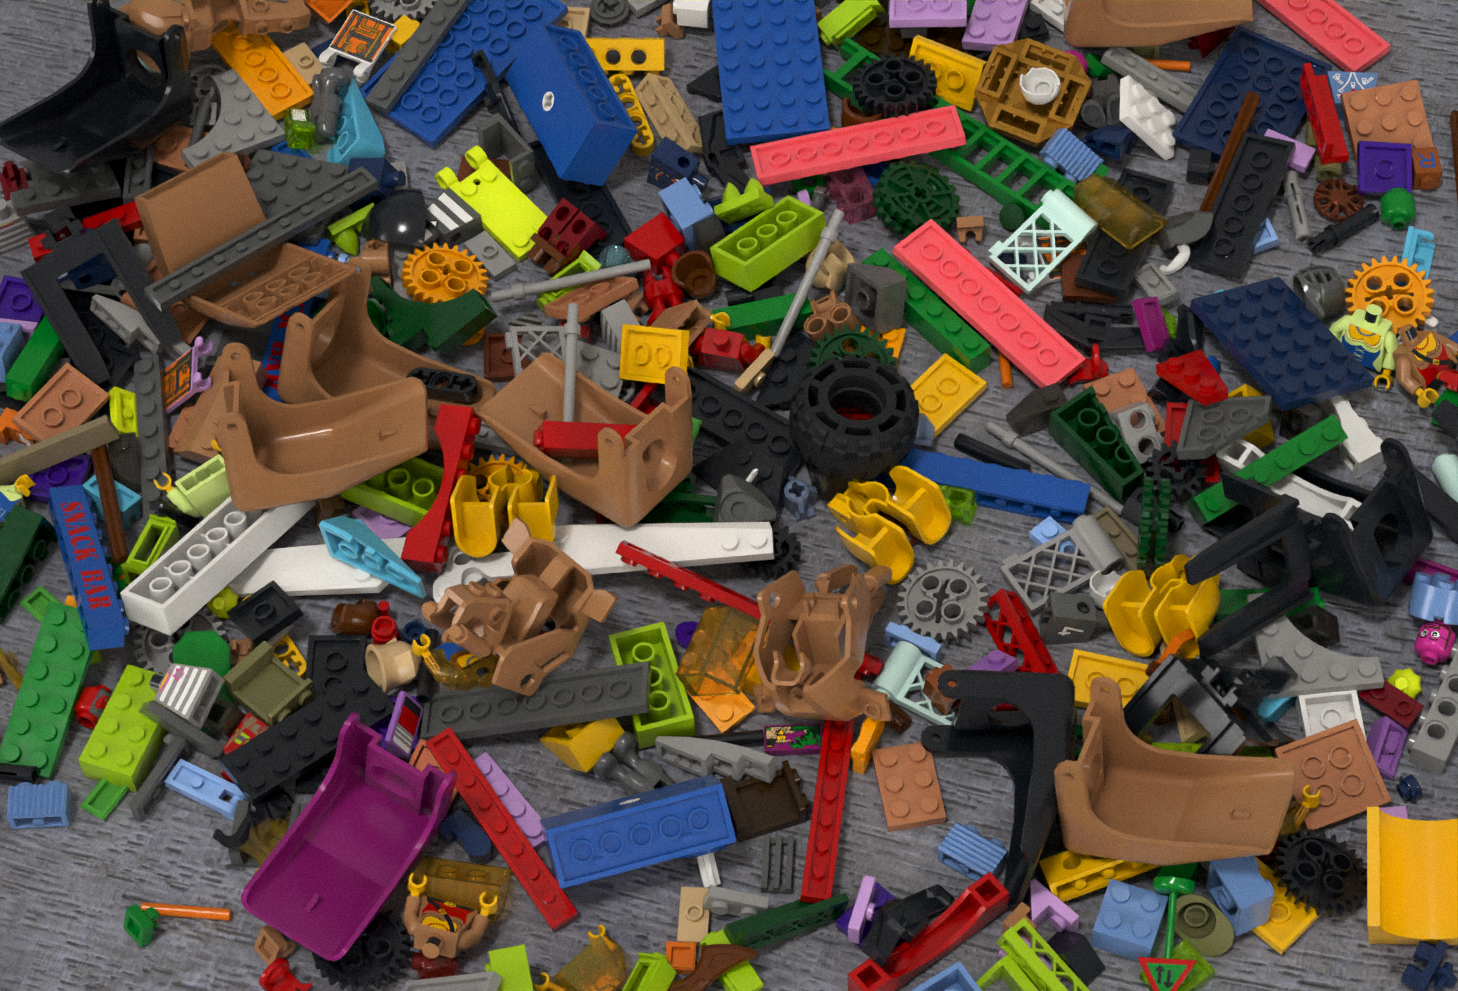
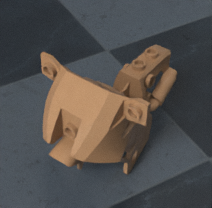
M131 0L119 8V11L129 15L130 24L155 36L167 32L168 28L173 24L181 25L185 30L189 61L190 52L208 49L211 46L212 37L226 28L229 20H233L241 36L246 37L248 34L263 36L269 32L280 31L285 34L291 33L294 30L308 27L311 17L310 8L305 7L303 0ZM136 49L137 56L145 64L161 74L156 63L147 54Z
M515 517L501 540L513 554L511 564L514 576L511 578H497L491 583L487 582L485 586L470 581L468 585L458 584L448 587L444 591V595L439 603L429 601L422 605V614L429 622L445 630L441 638L444 642L456 643L478 658L489 656L492 649V654L496 657L499 655L500 658L491 682L494 685L531 696L537 691L544 676L574 656L591 619L593 618L600 623H604L618 598L608 590H595L592 576L588 571L552 542L533 538L529 526L519 517ZM456 604L459 605L454 613L450 611ZM552 619L555 621V630L539 635L546 620ZM562 651H564V653H562L560 656H558L557 658H555L554 660H552L550 663H548V664L545 665L544 667H541L542 665H544L545 663H547L549 660H551L552 658H554L555 656H557L559 653H561ZM531 674L530 680L520 686L522 679L526 675Z
M843 564L817 576L815 588L818 593L806 592L797 571L791 570L758 593L757 602L761 618L753 649L755 664L762 683L753 687L758 712L773 713L778 709L782 714L793 718L849 721L863 713L876 721H890L892 719L887 693L866 689L864 681L854 679L855 672L859 669L864 659L868 626L885 599L883 586L892 578V570L889 567L876 565L865 574H858L856 565ZM850 583L844 594L832 593L833 590ZM774 591V593H775V603H774V605L771 607V605H770V596H771L772 592ZM770 620L765 646L763 648L768 621ZM792 636L800 665L799 671L789 670L782 658Z

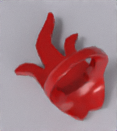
M1098 343L1092 345L1091 359H1086L1084 364L1069 376L1071 377L1069 379L1070 386L1077 382H1091L1109 376L1107 372L1108 365L1099 356Z
M284 957L273 961L264 970L259 979V985L266 991H296V989L298 991H309L312 987V983L302 984L290 973V963Z

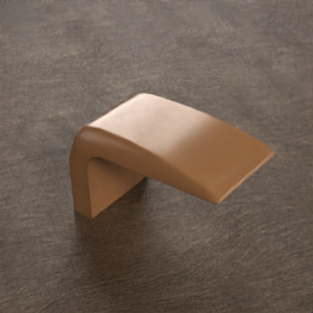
M227 151L219 153L134 198L154 260L163 277L267 220L238 156ZM285 241L181 301L189 308L227 325L258 328L354 275L356 267ZM236 281L238 284L232 287L231 283Z

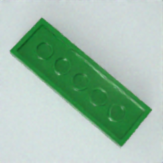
M49 601L0 747V763L37 766L39 770L38 777L48 780L53 779L75 712L74 707L81 694L95 651H89L76 607Z

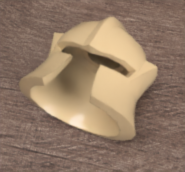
M821 239L819 240L817 246L810 253L807 254L808 259L805 264L806 271L810 265V262L816 252V249ZM836 239L834 244L830 245L812 285L817 288L841 290L847 277L848 264L857 263L851 252L838 239Z
M396 637L383 645L369 644L365 653L367 674L379 688L382 687L385 695L395 688L412 682L417 677L422 662V657L412 652L410 644L405 641H397Z

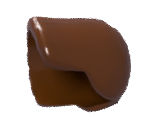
M845 97L841 104V127L877 121L882 117L883 112H880L878 115H874L873 112L863 115L857 107L850 106L851 99Z
M692 250L679 257L675 265L672 266L671 276L673 281L688 296L699 300L707 298L715 291L718 279L712 259L705 251Z
M364 598L355 604H338L332 614L331 631L344 635H370L373 621L379 617V609L376 602Z

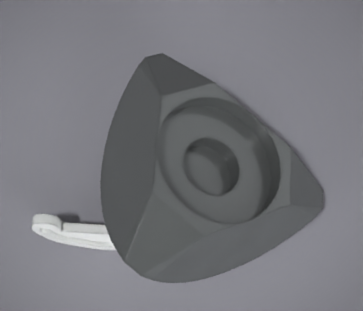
M1191 210L1168 217L1157 226L1155 236L1159 246L1163 250H1169L1176 244L1179 253L1167 267L1165 265L1159 267L1163 274L1176 272L1188 261L1190 256L1188 244L1198 241L1209 231L1213 221L1212 212Z
M757 468L752 470L746 480L731 474L722 477L716 497L714 523L769 522L771 524L776 519L777 512L771 501L751 484L758 473Z

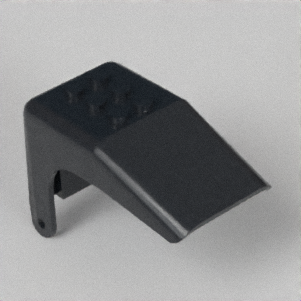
M88 0L87 10L92 47L83 70L77 77L53 94L0 122V145L61 175L137 155L188 118L193 112L194 102L185 30L181 25L173 24L168 28L167 32L155 36L130 24L129 15L112 8L109 0ZM136 49L147 54L156 63L161 72L162 80L154 77L144 68L138 59Z
M1386 438L1380 445L1389 477L1383 476L1372 491L1342 482L1306 466H1301L1291 472L1321 489L1341 496L1351 497L1362 503L1350 518L1354 529L1352 533L1347 522L1342 517L1329 512L1321 519L1319 528L1307 534V537L1322 544V548L1318 550L1319 558L1310 563L1311 578L1308 580L1309 587H1318L1319 591L1368 608H1378L1387 601L1433 539L1432 527L1413 463L1407 448L1394 438ZM1238 504L1209 521L1203 527L1224 538L1252 520L1250 508ZM1271 545L1272 559L1285 564L1284 551Z
M947 670L939 676L937 688L947 698L962 699L958 712L954 713L951 725H931L926 727L921 735V744L927 751L936 754L985 756L1001 764L1009 773L1014 786V814L1004 887L1009 892L1008 908L1015 909L1023 902L1058 813L1054 770L1058 763L1065 762V760L1075 761L1077 735H1075L1077 722L1075 685L1068 675L1059 673ZM953 681L957 684V686L950 687L948 685V682ZM1002 703L1010 704L1018 709L1017 711H990L993 707ZM937 736L940 741L933 742L931 737Z

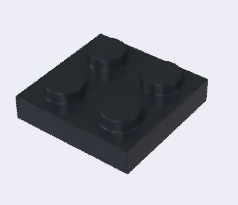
M274 580L227 611L231 621L255 647L264 640L267 642L270 638L304 616L297 604Z

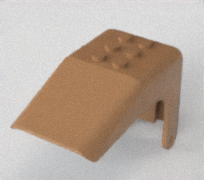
M1063 0L1064 36L1066 42L1073 47H1155L1254 21L1252 0Z
M352 257L346 264L358 267L361 272L356 268L354 275L332 286L329 290L326 306L313 319L300 312L294 313L289 318L277 383L278 396L287 404H301L335 398L405 379L410 371L419 367L472 375L476 378L481 392L471 402H459L427 396L428 448L442 450L440 440L434 431L440 404L472 407L476 412L497 394V389L487 379L421 356L385 338L375 328L367 312V299L372 276L371 267L361 257ZM443 382L439 384L437 388H443L447 386L449 382Z
M233 342L227 344L222 350L224 368L223 390L227 413L219 417L217 426L232 504L240 511L251 512L332 498L428 450L427 391L423 382L416 377H408L335 398L301 404H285L269 398L260 389L251 353L247 346L242 343ZM233 353H238V354H240V356H239V357H233L232 354H233Z
M550 352L542 353L479 408L475 414L549 483L550 476L556 475L557 489L620 526H634L681 483L692 470V392L688 375L681 368L671 366L665 372L666 403L662 402L648 415L613 396L576 370L574 422L630 424L637 426L624 437L625 450L621 436L613 429L604 427L598 432L597 436L599 459L573 458L572 463H563L561 461L562 457H548L533 445L534 430H537L543 420L563 421L565 362Z
M1096 677L1092 680L1090 684V702L1082 719L1083 748L1077 761L1065 760V762L1058 763L1054 770L1062 840L1069 851L1077 854L1157 866L1268 855L1272 852L1297 782V770L1292 762L1284 758L1195 754L1151 746L1136 737L1128 728L1124 719L1119 685L1107 677Z

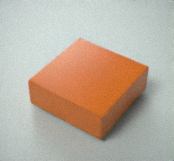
M667 941L665 956L669 960L668 963L675 969L676 974H690L696 967L697 943Z

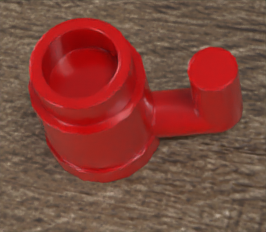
M381 601L378 604L380 617L373 621L371 629L373 644L383 645L396 637L397 641H401L398 626L392 619L390 605L387 601Z

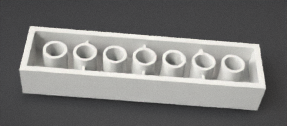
M231 496L228 497L120 592L127 618L171 636L316 505V502L309 501L244 512L236 509L232 504Z

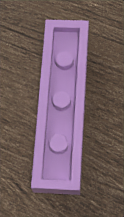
M487 752L474 759L473 761L534 850L537 852L546 844L540 824L541 817Z

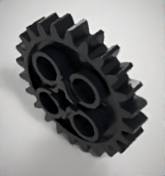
M894 53L891 54L890 58H886L882 54L881 60L878 61L875 58H871V64L864 62L863 69L857 68V75H853L852 82L854 99L858 100L859 106L865 105V111L874 109V115L884 112V117L887 118L890 113H893L895 118H898L899 113L903 112L905 116H908L910 110L918 113V106L926 108V102L933 101V96L936 95L937 77H935V71L931 70L930 64L924 65L923 59L915 61L914 55L907 59L905 58V53H902L899 58Z
M1310 829L1307 835L1302 830H1299L1296 836L1290 833L1286 840L1283 839L1273 855L1275 859L1271 866L1276 869L1273 877L1280 878L1277 886L1287 888L1284 894L1285 897L1293 895L1295 897L1294 904L1304 903L1306 912L1313 907L1315 908L1316 915L1319 916L1322 910H1325L1328 917H1332L1335 911L1339 916H1343L1346 910L1351 913L1354 907H1358L1367 892V877H1365L1367 868L1360 867L1364 860L1353 857L1356 850H1347L1345 848L1346 841L1340 844L1337 843L1336 835H1332L1328 839L1324 831H1321L1319 836H1316L1315 832ZM1326 855L1328 857L1327 864L1320 876V882L1316 890H1314V881L1320 872L1321 863Z
M382 908L359 937L363 950L367 951V958L372 967L366 965L359 944H356V941L346 954L336 961L327 960L312 952L316 969H320L322 978L329 977L331 986L339 981L340 990L342 991L348 985H351L352 991H357L359 986H363L364 991H369V985L372 984L379 990L381 989L380 981L384 980L391 984V974L401 975L400 966L406 967V957L411 955V942L405 925H402L401 917L394 918L392 909L383 913Z

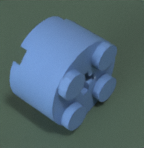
M1416 572L1408 604V613L1429 621L1438 619L1443 620L1444 624L1458 625V580L1456 582L1450 581V575L1434 572L1433 577L1427 573Z

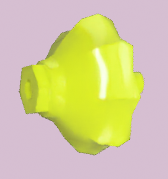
M230 586L224 587L206 604V607L209 608L211 614L216 613L218 619L224 618L229 620L227 611L238 605L239 596L233 593Z
M1411 667L1404 670L1396 669L1393 675L1387 679L1388 683L1413 699L1422 692L1420 685L1421 676L1415 674Z

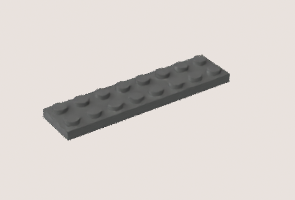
M649 661L546 676L543 678L537 691L531 696L494 684L431 694L430 702L424 703L420 739L428 741L448 727L453 730L459 740L649 713L651 667ZM530 679L522 680L520 686L526 684Z

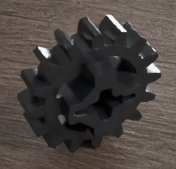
M1173 440L1171 447L1162 443L1161 451L1153 449L1152 457L1147 459L1148 467L1145 474L1148 477H1152L1154 485H1157L1156 494H1158V486L1161 479L1170 478V497L1171 494L1175 495L1177 501H1180L1181 494L1191 498L1192 489L1196 492L1201 490L1200 483H1205L1207 476L1205 473H1207L1208 467L1206 464H1202L1204 459L1178 460L1176 452L1178 445L1176 440Z
M775 522L773 527H771L774 541V559L744 562V569L751 568L752 576L761 573L762 580H766L768 575H772V578L777 580L779 573L784 576L788 573V568L795 570L796 561L801 559L800 541H797V534H789L788 526L783 527L782 530L779 529L778 522Z

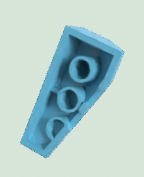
M351 78V83L348 86L341 87L336 93L341 98L336 135L329 138L333 141V148L327 152V162L348 166L350 158H383L385 154L383 136L355 80Z
M342 515L320 522L319 527L331 557L422 599L425 598L427 594L422 579L363 521L357 518L353 520Z

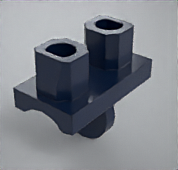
M1440 940L1438 945L1434 946L1420 941L1413 959L1427 966L1423 971L1408 964L1402 975L1401 982L1415 991H1427L1432 980L1435 981L1433 989L1436 991H1441L1443 987H1453L1457 981V977L1451 972L1454 967L1453 964L1445 962L1444 966L1440 967L1448 944Z

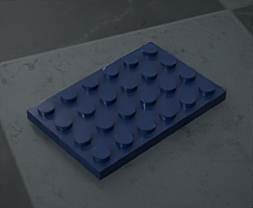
M1239 25L1175 128L1172 136L1175 138V142L1190 149L1211 151V158L1219 161L1247 92L1252 91L1260 95V101L1247 132L1264 136L1267 129H1271L1292 138L1307 114L1299 86L1303 63L1312 64L1315 76L1326 75L1327 77L1328 71H1332L1333 66Z
M1280 277L1194 298L1191 301V310L1269 396L1272 395L1274 402L1283 411L1372 386L1374 377L1316 315L1306 309L1303 301Z

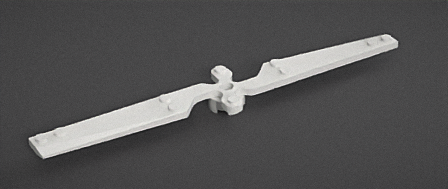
M769 522L635 524L632 527H623L618 524L556 525V536L553 543L591 575L648 569L638 563L635 567L620 560L622 556L615 552L619 543L623 540L682 567L774 559L773 531ZM406 537L381 539L401 558ZM456 541L449 543L447 546V562L443 564L441 573H437L438 578L433 583V598L436 603H439L446 588L458 584L468 585L470 581H473L481 586H485L487 582H493L497 578L513 577L514 571L511 564L513 554L511 552L490 553L485 557L477 558L463 553L457 546ZM326 544L266 549L225 587L230 586L233 593L239 597H247L274 580L288 596L380 593L389 583L331 557ZM456 604L450 611L456 609L459 605Z

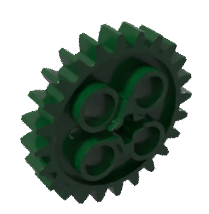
M845 325L843 332H840L835 327L833 329V336L825 332L824 341L817 340L816 348L811 349L812 358H809L808 366L811 367L809 368L810 370L814 366L819 367V364H822L824 360L833 357L835 359H842L844 355H856V358L866 359V357L878 359L880 364H889L896 370L898 368L895 367L897 357H892L894 348H886L888 340L878 341L879 332L872 336L869 335V327L864 332H860L859 325L855 326L854 331H850L849 327ZM851 347L855 351L847 352L844 348Z

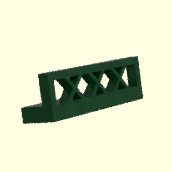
M671 491L637 524L714 523L715 508H709L704 505L715 507L717 496ZM677 502L685 503V504H687V505H681V504H678Z
M844 893L835 897L832 894L831 898L817 903L797 900L726 924L723 931L730 944L755 950L836 922L844 914L849 898Z

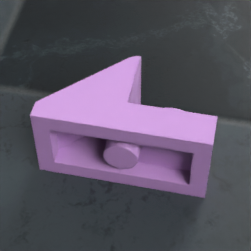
M1034 878L1030 882L1029 889L1030 920L1036 924L1037 928L1048 919L1051 926L1058 932L1063 930L1076 932L1080 916Z

